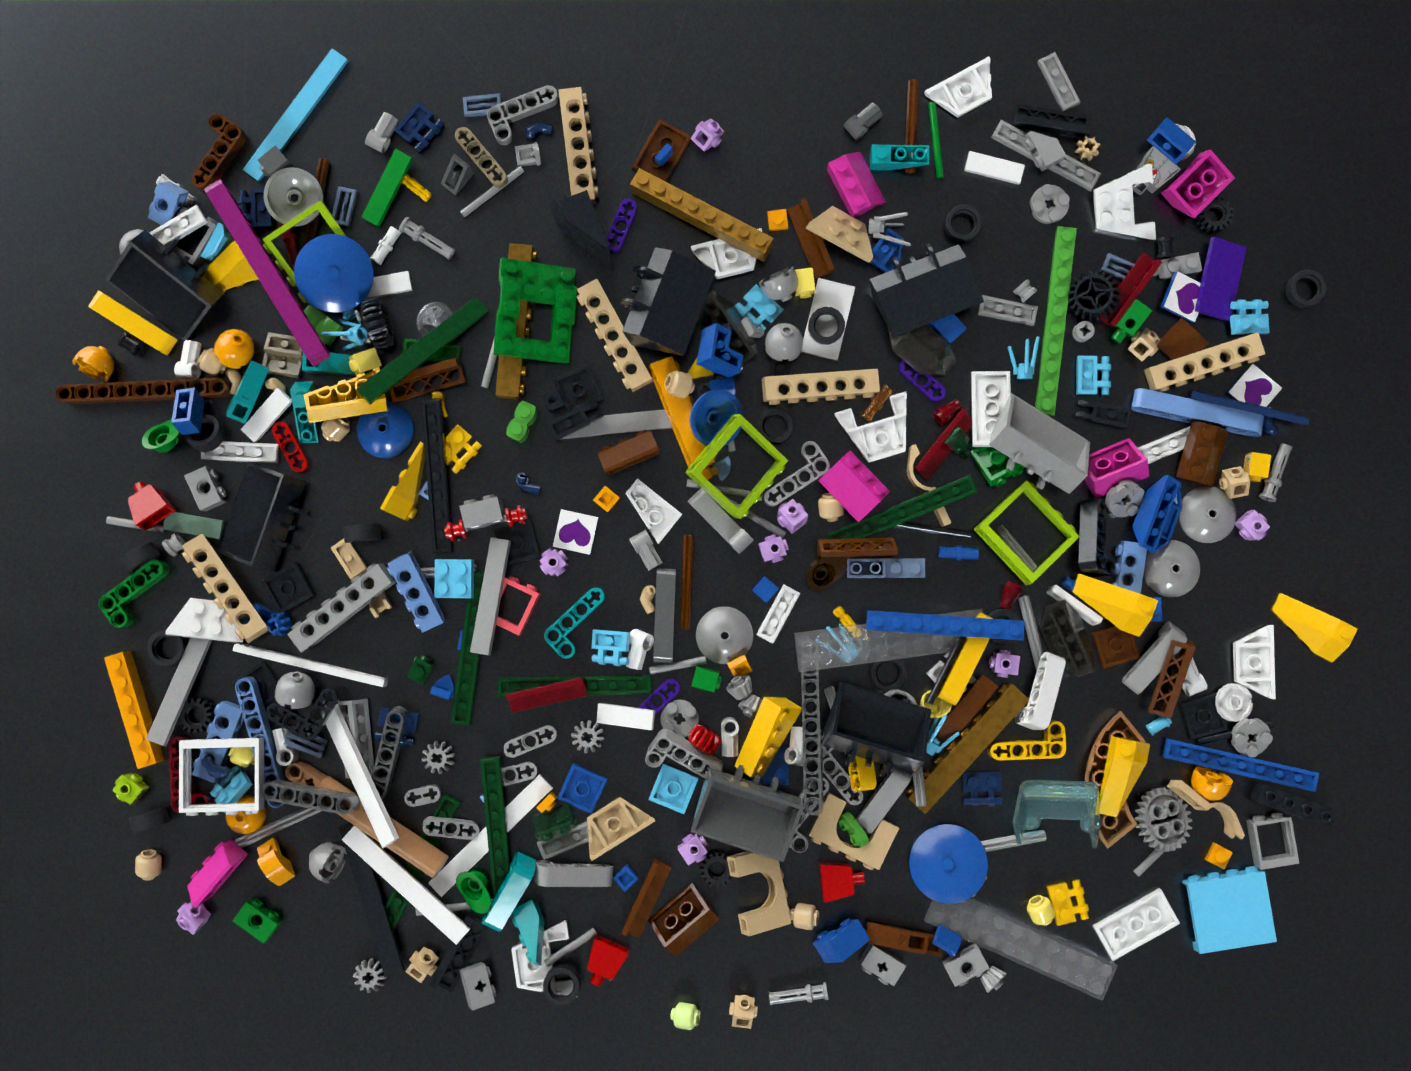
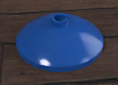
M711 390L697 399L691 410L690 427L693 435L700 443L707 446L733 414H741L743 416L742 407L738 399L733 394L724 390ZM739 427L736 430V432L731 436V438L726 442L725 445L729 444L736 438V436L740 432L741 427Z
M386 401L387 411L361 415L357 424V436L360 444L368 453L379 458H393L402 454L408 449L414 438L415 428L411 415L404 407L390 401ZM385 425V431L381 432L380 427Z

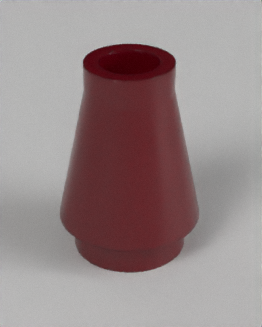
M955 399L936 409L933 417L939 425H947L957 412L962 409V405Z
M1008 580L1007 584H1004L1000 606L1011 610L1022 593V585Z

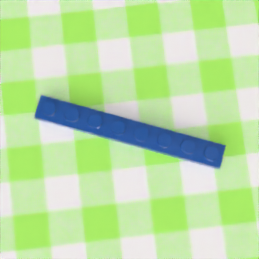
M867 610L866 630L1024 641L1025 621Z
M1168 738L1165 740L1162 754L1164 758L1316 792L1319 773Z

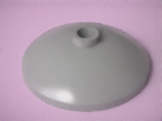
M290 167L275 172L268 179L264 188L265 206L271 216L282 224H286L320 200L323 201V192L319 182L309 172L300 168ZM293 194L298 195L297 201H292L291 196ZM319 210L295 226H303L310 223L318 216Z
M1202 486L1191 490L1184 496L1178 519L1182 530L1188 537L1201 543H1214L1224 539L1232 531L1236 522V508L1233 500L1229 499L1223 490L1212 486ZM1211 510L1214 512L1213 517H1210L1209 512Z
M1170 540L1169 544L1158 550L1157 553L1154 554L1149 551L1146 553L1143 578L1152 591L1164 597H1179L1194 588L1200 576V562L1190 546L1177 540ZM1174 565L1178 567L1176 572L1173 571Z
M717 607L708 611L699 621L696 629V641L700 651L706 658L715 663L727 664L748 653L753 642V629L749 619L741 611L732 607ZM723 632L728 633L729 636L727 639L721 638V634Z

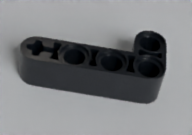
M1103 498L1083 500L1080 508L1078 563L1080 570L1091 577L1111 576L1114 573L1113 561L1105 556L1107 508Z

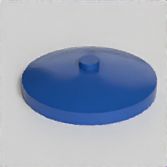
M327 234L312 239L301 249L295 261L294 277L299 292L311 305L327 312H344L355 308L368 296L373 284L374 271L369 255L360 244L346 236Z
M942 824L926 830L918 837L910 853L909 867L913 881L923 894L940 903L954 904L968 900L980 890L987 876L988 859L984 846L972 832L958 825Z

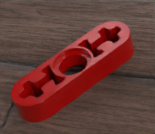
M285 422L275 423L272 427V433L289 466L295 472H306L309 468V461L290 425ZM279 427L286 428L284 434L286 437L291 436V438L285 439L282 434L278 433L280 431ZM289 442H293L296 446L292 453H288L286 450V445ZM297 456L298 460L304 461L302 468L296 467L295 465L298 464L296 458L290 457Z

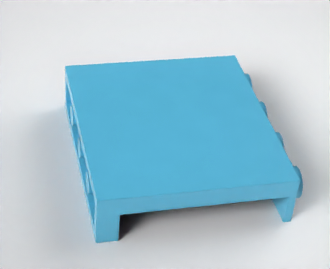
M1256 866L1246 867L1244 871L1231 869L1227 870L1225 874L1212 872L1208 873L1206 877L1194 875L1189 876L1187 880H1182V883L1187 887L1196 940L1192 942L1193 948L1199 954L1277 942L1264 871Z

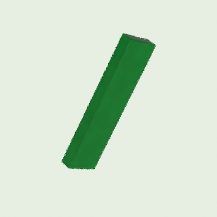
M395 149L362 218L380 227L413 158Z

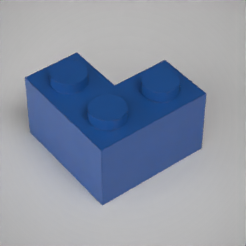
M718 323L702 329L696 364L724 378L741 373L743 355L729 348L731 330Z
M846 919L840 923L841 927L830 932L825 930L817 935L818 939L813 942V945L825 963L843 962L871 940L858 919Z

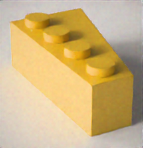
M379 367L366 374L364 372L357 374L353 379L338 381L337 385L325 386L304 394L309 423L387 411L385 394L369 405L357 391L359 386L380 371Z
M764 697L734 766L738 768L739 764L743 765V772L751 778L755 777V775L763 777L801 713L802 708L787 698Z

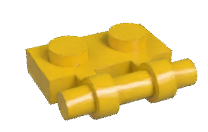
M458 424L445 438L446 464L448 466L453 460L456 464L451 470L456 474L467 466L466 463L472 456L475 457L478 454L477 451L482 446L477 441L472 446L468 443L473 437ZM465 448L467 452L459 459L457 455Z
M1073 880V888L1068 889L1066 882L1047 886L1049 899L1056 912L1054 919L1057 926L1076 922V913H1080L1082 920L1089 919L1087 912L1089 908L1088 904H1085L1083 896L1085 892L1084 888L1081 887L1080 880ZM1071 896H1076L1078 905L1072 906Z

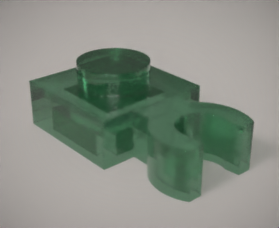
M955 427L944 441L953 452L966 459L968 458L966 450H974V447L967 443L970 440L968 436L958 427Z

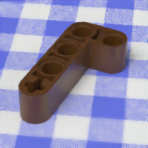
M219 113L212 114L208 119L209 126L219 137L191 177L192 184L204 193H206L205 187L222 177L247 140L245 132L238 125ZM223 121L222 126L217 128V124ZM235 132H239L236 138H232ZM228 147L227 152L221 154L222 149ZM217 163V166L211 169V165Z

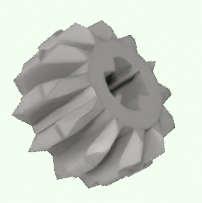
M588 720L587 726L581 721V728L578 726L574 727L578 733L571 734L572 737L577 738L572 743L573 745L580 744L577 747L578 751L585 747L584 753H588L590 747L591 751L595 752L596 748L594 745L599 748L602 746L597 741L604 740V736H598V734L603 732V729L596 730L599 725L598 723L591 727V720ZM584 732L593 735V737H591L592 741H589L588 739L584 740Z
M438 741L434 742V746L428 744V750H423L422 752L427 756L422 758V762H428L424 766L425 769L431 766V773H434L437 769L439 774L443 773V769L446 771L450 770L449 765H453L454 761L449 758L455 756V753L449 754L448 752L452 749V746L445 748L446 742H442L440 745ZM438 754H441V755H442V758H440L441 760L436 761V760H435V757H436Z
M373 958L368 962L363 960L361 965L356 966L357 972L353 974V977L358 979L355 985H362L360 991L366 988L367 993H370L372 989L377 992L379 986H384L385 981L383 979L387 977L382 973V967H379L381 964L379 960L376 964H374ZM372 973L371 976L373 975L374 977L370 979V975L367 976V974Z

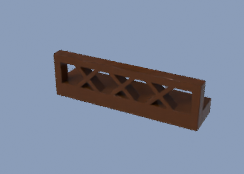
M806 198L801 199L798 205L788 208L787 213L810 268H813L814 279L817 280L832 274L834 266L822 237L806 229V226L814 217Z
M453 358L414 370L390 389L393 403L466 383L461 360ZM458 369L460 379L455 381L448 379L450 372ZM438 375L443 378L438 386L430 384L433 376ZM420 380L425 385L421 391L417 392L412 387L416 381ZM403 386L407 390L403 396L397 397L395 387Z
M894 537L818 539L817 542L818 560L823 557L862 559L893 558L894 555H898Z
M1171 640L1148 707L1149 713L1168 718L1172 717L1196 648L1193 641L1187 640L1186 643ZM1175 646L1182 648L1178 658H1175L1173 655ZM1176 663L1173 675L1169 676L1167 668ZM1170 681L1167 692L1163 694L1161 691L1162 684ZM1164 699L1161 710L1155 709V703Z
M654 858L622 928V935L627 936V934H631L640 938L672 866Z

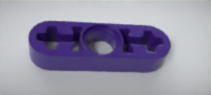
M624 199L619 205L606 237L610 252H619L628 235L637 212L636 203L632 199ZM629 204H631V208L633 210L628 211L626 218L624 217V206H628ZM624 221L627 227L620 231L616 228V223ZM613 231L618 235H623V237L618 236L617 243L619 245H615L614 248L611 247L610 243L616 237Z
M912 358L902 360L899 365L900 373L929 400L938 402L944 398L945 388ZM904 363H911V369L914 372L918 369L919 372L912 378L911 375L913 373L910 370L907 372L904 370ZM919 375L927 377L925 385L918 384L917 377ZM932 382L933 385H932L931 387H932L934 390H936V389H939V390H940V392H939L940 397H939V396L933 397V396H932L933 391H932L930 388L926 391L925 388L928 387V386L930 385V383Z
M667 679L638 708L647 709L648 706L645 704L648 702L650 707L656 710V715L678 694L680 690L679 682L675 679ZM667 683H675L676 691H670L667 694L669 698L666 699L665 695L659 692V690L663 689L664 692L668 688ZM655 695L661 696L663 699L662 705L654 706L652 698Z

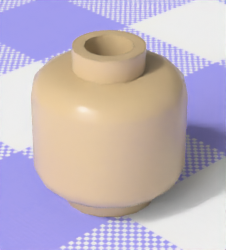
M214 348L204 349L197 361L202 371L214 377L219 373L224 374L227 369L226 366L219 362L217 355L215 356Z
M673 371L667 375L664 386L670 395L685 398L689 393L693 392L695 384L690 374Z
M347 417L324 421L321 425L323 437L328 441H341L350 431V421Z
M831 493L823 494L822 498L818 500L819 515L827 519V522L838 521V517L844 514V507Z
M144 850L136 857L135 873L138 877L149 881L161 873L162 857L155 850Z
M798 903L795 909H791L790 920H793L796 928L812 930L814 926L818 925L819 911L815 905Z

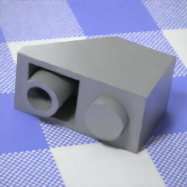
M1033 131L1028 132L1024 137V145L1028 151H1031L1034 156L1033 161L1036 167H1040L1041 171L1054 166L1066 157L1063 148L1056 138Z

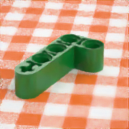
M160 560L148 562L100 598L99 607L114 627H129L133 624L134 615L127 605L169 574L170 567L168 563ZM141 576L145 578L143 585L139 582ZM126 587L129 589V595L127 597L124 595V589ZM110 599H112L114 602L112 608H110L108 605ZM122 614L125 617V621L123 624L120 622V616Z

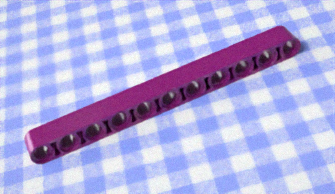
M220 178L205 187L204 190L307 359L313 366H316L331 357L227 185Z

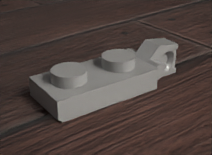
M1199 252L1160 260L1163 263L1153 276L1159 275L1160 279L1165 280L1172 278L1174 272L1177 271L1184 275L1203 271Z

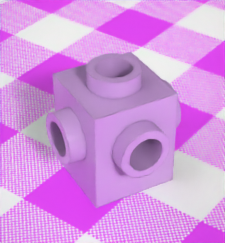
M709 119L705 122L701 121L696 126V131L690 139L703 151H706L720 144L722 141L720 137L725 131L716 121Z
M792 499L788 503L784 502L779 506L777 520L791 534L806 524L808 514L800 503H796Z
M1255 510L1247 511L1234 523L1240 530L1239 534L1249 541L1262 539L1267 534L1265 531L1270 528L1267 524V519Z
M775 534L765 537V541L758 544L764 562L772 560L775 563L784 560L783 556L787 555L786 551L789 550L786 540H782L781 536L776 537ZM772 545H775L777 547L776 552H773L771 550Z
M550 548L541 555L543 558L539 560L542 563L540 568L546 575L550 574L551 576L556 575L558 577L566 571L565 567L568 565L566 560L568 558L562 550H551ZM551 559L556 560V564L554 566H551L549 564V561Z
M999 649V653L993 652V656H990L989 667L992 672H996L998 677L1008 678V674L1018 675L1020 656L1011 655L1009 650Z
M691 833L682 839L683 843L678 845L677 849L688 865L694 861L697 863L706 858V853H708L707 846L709 845L703 836L699 837L698 834L692 835Z
M191 901L189 904L184 903L177 911L179 915L176 921L182 929L188 930L194 935L208 921L211 913L206 910L203 904L195 908Z

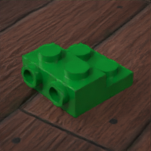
M977 447L971 451V456L980 467L982 475L991 487L994 485L999 487L1006 482V478L1010 476L1017 477L1023 472L1024 466L1016 462L1013 470L1009 471L1006 465L1010 457L993 447Z

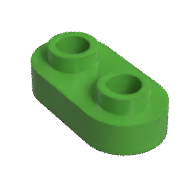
M850 812L841 814L838 821L839 826L850 836L853 845L860 848L869 843L868 836Z

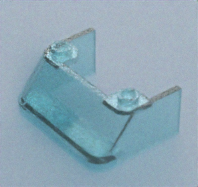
M1026 780L1022 782L1012 822L1017 844L1022 843L1024 829L1033 830L1041 825L1042 819L1080 820L1081 829L1090 833L1092 846L1097 848L1100 831V794L1098 785L1094 782Z

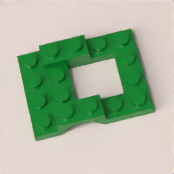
M501 258L499 265L501 293L500 304L496 314L493 355L568 364L570 359L571 329L575 321L577 286H574L575 268ZM520 300L552 305L550 341L516 337V323L519 317Z

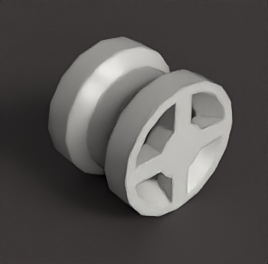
M1027 279L1013 292L1015 295H1019L1021 302L1024 303L1038 290L1032 287Z
M1088 321L1078 323L1072 330V336L1078 342L1087 341L1095 333L1093 324Z
M176 532L171 535L170 539L162 541L165 550L173 557L178 555V551L183 550L182 545L185 544L183 538Z

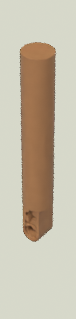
M299 760L286 768V777L293 783L352 793L359 798L356 793L332 777L326 776L306 761ZM296 767L300 770V775L297 774ZM327 796L326 801L331 805L332 800ZM360 798V804L356 810L347 815L338 814L379 842ZM345 800L346 807L350 808V802ZM390 817L399 839L387 848L434 879L445 865L449 856Z

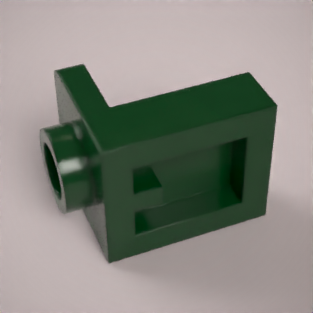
M422 654V656H415V661L406 676L424 685L435 664L431 663V658Z

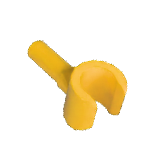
M441 391L432 392V400L442 399L443 417L448 416L444 405V393Z

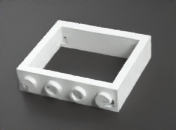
M264 738L193 739L179 741V813H186V816H197L198 812H206V815H218V812L226 811V815H236L238 811H245V814H258L259 810L264 809V798L261 796L260 791L264 785ZM255 747V803L191 805L192 748Z

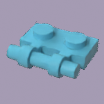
M757 284L743 297V300L748 304L744 307L738 302L734 307L742 318L752 319L751 323L756 327L760 326L763 331L766 330V327L762 324L764 320L771 325L784 311L774 300L769 299ZM752 308L760 315L758 318L749 312Z
M1254 299L1253 301L1238 300L1237 302H1231L1230 308L1236 309L1237 314L1230 316L1231 335H1251L1257 332L1259 334L1270 333L1268 314H1261V309L1268 308V301ZM1246 309H1252V314H1246Z
M1097 356L1076 357V395H1096L1097 387L1101 388V395H1109V388H1111V381H1109L1111 364H1109L1108 356L1102 357V364H1097ZM1097 370L1101 371V381H1097Z
M593 629L591 649H598V655H592V662H598L600 665H606L607 663L614 666L628 665L629 658L623 657L622 651L629 652L630 632ZM607 650H612L613 656H608Z
M235 764L233 768H229L230 773L228 776L215 783L214 789L210 794L216 798L215 802L217 804L237 803L253 785L247 774L240 771L242 767Z

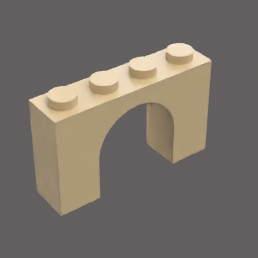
M828 791L823 800V811L815 816L808 831V835L811 836L810 840L819 845L823 842L829 845L828 849L835 853L841 851L846 854L845 857L849 860L856 862L857 859L863 862V866L870 870L874 868L879 870L899 827L883 818L868 838L869 843L860 848L843 842L837 835L836 827L847 802L845 799Z
M750 851L727 856L730 876L739 878L760 872L765 876L769 885L767 900L761 907L738 914L741 933L752 936L791 924V910L786 899L788 894L783 884L784 874L780 868L779 861Z

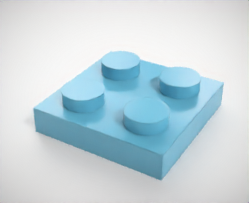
M435 559L434 598H474V560Z
M663 763L648 800L684 814L699 777Z

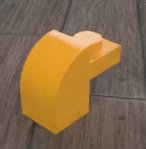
M271 838L257 847L260 857L257 859V862L271 882L281 886L295 877L291 861L282 856L278 841L275 838Z

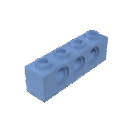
M1120 541L1116 546L1115 555L1117 556V562L1114 564L1113 575L1115 576L1114 582L1111 584L1141 594L1147 550L1139 546V543ZM1128 556L1132 559V565L1130 567H1128L1125 563V560ZM1125 575H1127L1130 579V582L1127 586L1123 583V577Z
M410 551L387 563L389 566L387 570L390 576L394 577L397 582L398 592L401 595L403 594L406 599V608L409 612L412 611L415 617L414 623L416 627L421 629L423 633L444 623L446 617L436 598H434V594L413 552ZM408 571L411 574V579H405L402 572ZM411 589H418L420 596H413ZM421 605L428 608L429 612L427 614L420 611Z
M222 701L214 710L215 718L207 728L208 735L206 739H216L217 736L221 739L237 738L244 721L240 705L229 701ZM224 718L228 719L229 726L227 728L224 727L222 723ZM231 747L200 748V756L195 759L192 766L194 769L192 775L212 783L220 781V778L212 777L207 773L202 759L212 754L215 758V765L226 766Z

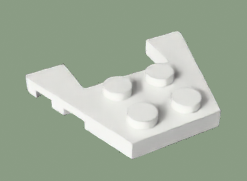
M1146 164L1121 178L1093 190L1096 229L1156 240L1155 222L1135 224L1132 186L1133 184L1153 182L1152 164Z
M906 392L889 396L894 416L857 427L851 408L834 413L838 422L868 463L906 451Z
M567 920L544 931L541 966H536L529 962L526 956V952H528L526 945L519 943L512 947L517 988L538 992L543 991V981L548 971L553 968V964L547 967L544 962L545 959L552 955L550 942L570 938ZM554 976L551 980V989L556 995H568L573 990V980L555 981Z

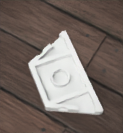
M990 57L925 90V96L957 118L990 101L992 98Z
M720 239L691 246L692 253L705 266L716 270V279L745 273L755 268L757 258Z
M196 598L188 600L165 633L172 636L243 643L244 641H241L236 634L237 627L235 624L230 625L224 615L227 613L224 608L219 609L213 600Z
M1266 625L1233 643L1234 682L1269 699H1276L1274 625Z

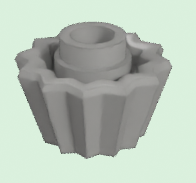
M749 675L736 676L731 680L726 689L735 699H745L753 692L751 678Z
M750 694L738 704V707L743 710L744 715L753 718L756 717L762 699Z
M992 966L980 980L988 993L993 988L997 991L1005 983L1002 979L1006 976V973Z

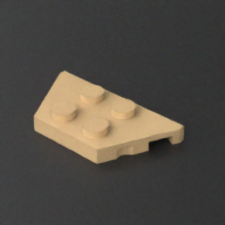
M834 206L810 221L806 226V229L868 263L873 259L865 223Z
M621 797L587 817L591 861L655 822V819Z

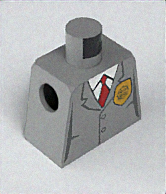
M1153 146L1145 154L1137 167L1139 169L1146 164H1152L1153 182L1135 184L1133 190L1139 195H1142L1146 189L1150 193H1154L1175 176L1181 168Z

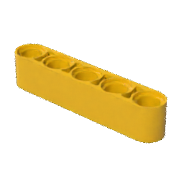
M99 290L88 305L89 308L167 356L178 341L172 335Z
M981 612L976 617L993 619ZM966 638L937 697L954 706L958 703L990 638Z
M858 756L855 757L854 762H851L848 767L851 787L855 792L873 790L877 784L874 762L872 761L871 767L865 766L866 759Z

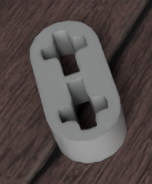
M436 784L413 788L406 792L404 800L411 807L434 803L441 798L442 790ZM431 788H433V791H437L434 799L432 796L425 797V793L430 792ZM412 792H414V795H421V798L416 799V803L409 799Z

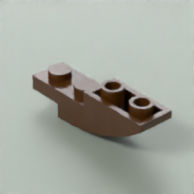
M867 922L866 933L871 939L867 943L919 954L942 956V949L932 944L935 934Z

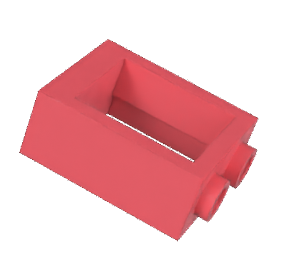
M510 575L509 578H504L501 597L507 584L532 595V598L519 625L500 616L497 617L496 625L514 634L521 635L541 593L537 592V587L530 584L524 586L520 584V579Z

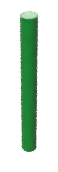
M936 102L928 103L936 178L940 179L944 177Z

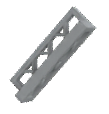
M368 698L339 701L340 711L347 726L350 727L352 737L370 776H372L374 757ZM345 705L348 706V715H347V713H346V706H345ZM345 768V778H350Z

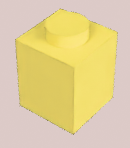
M813 268L795 270L798 277V287L795 291V296H800V298L811 297V294L815 293Z
M375 347L350 356V361L348 362L350 369L355 372V375L382 366Z

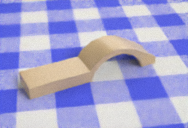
M915 444L909 447L907 476L915 488L923 492H929L936 488L922 485L916 480L913 473L914 461L920 454ZM944 506L934 510L941 527L951 523Z
M344 539L331 547L351 580L358 575L363 576L367 573V566L352 543H345ZM372 578L368 580L370 588L374 587V580ZM385 592L369 603V610L375 618L379 617V613L386 608H392Z
M1170 780L1167 787L1195 810L1207 811L1212 807L1217 809L1223 817L1224 833L1230 838H1234L1235 835L1239 839L1244 838L1245 834L1237 815L1230 806L1224 803L1208 802L1182 780Z

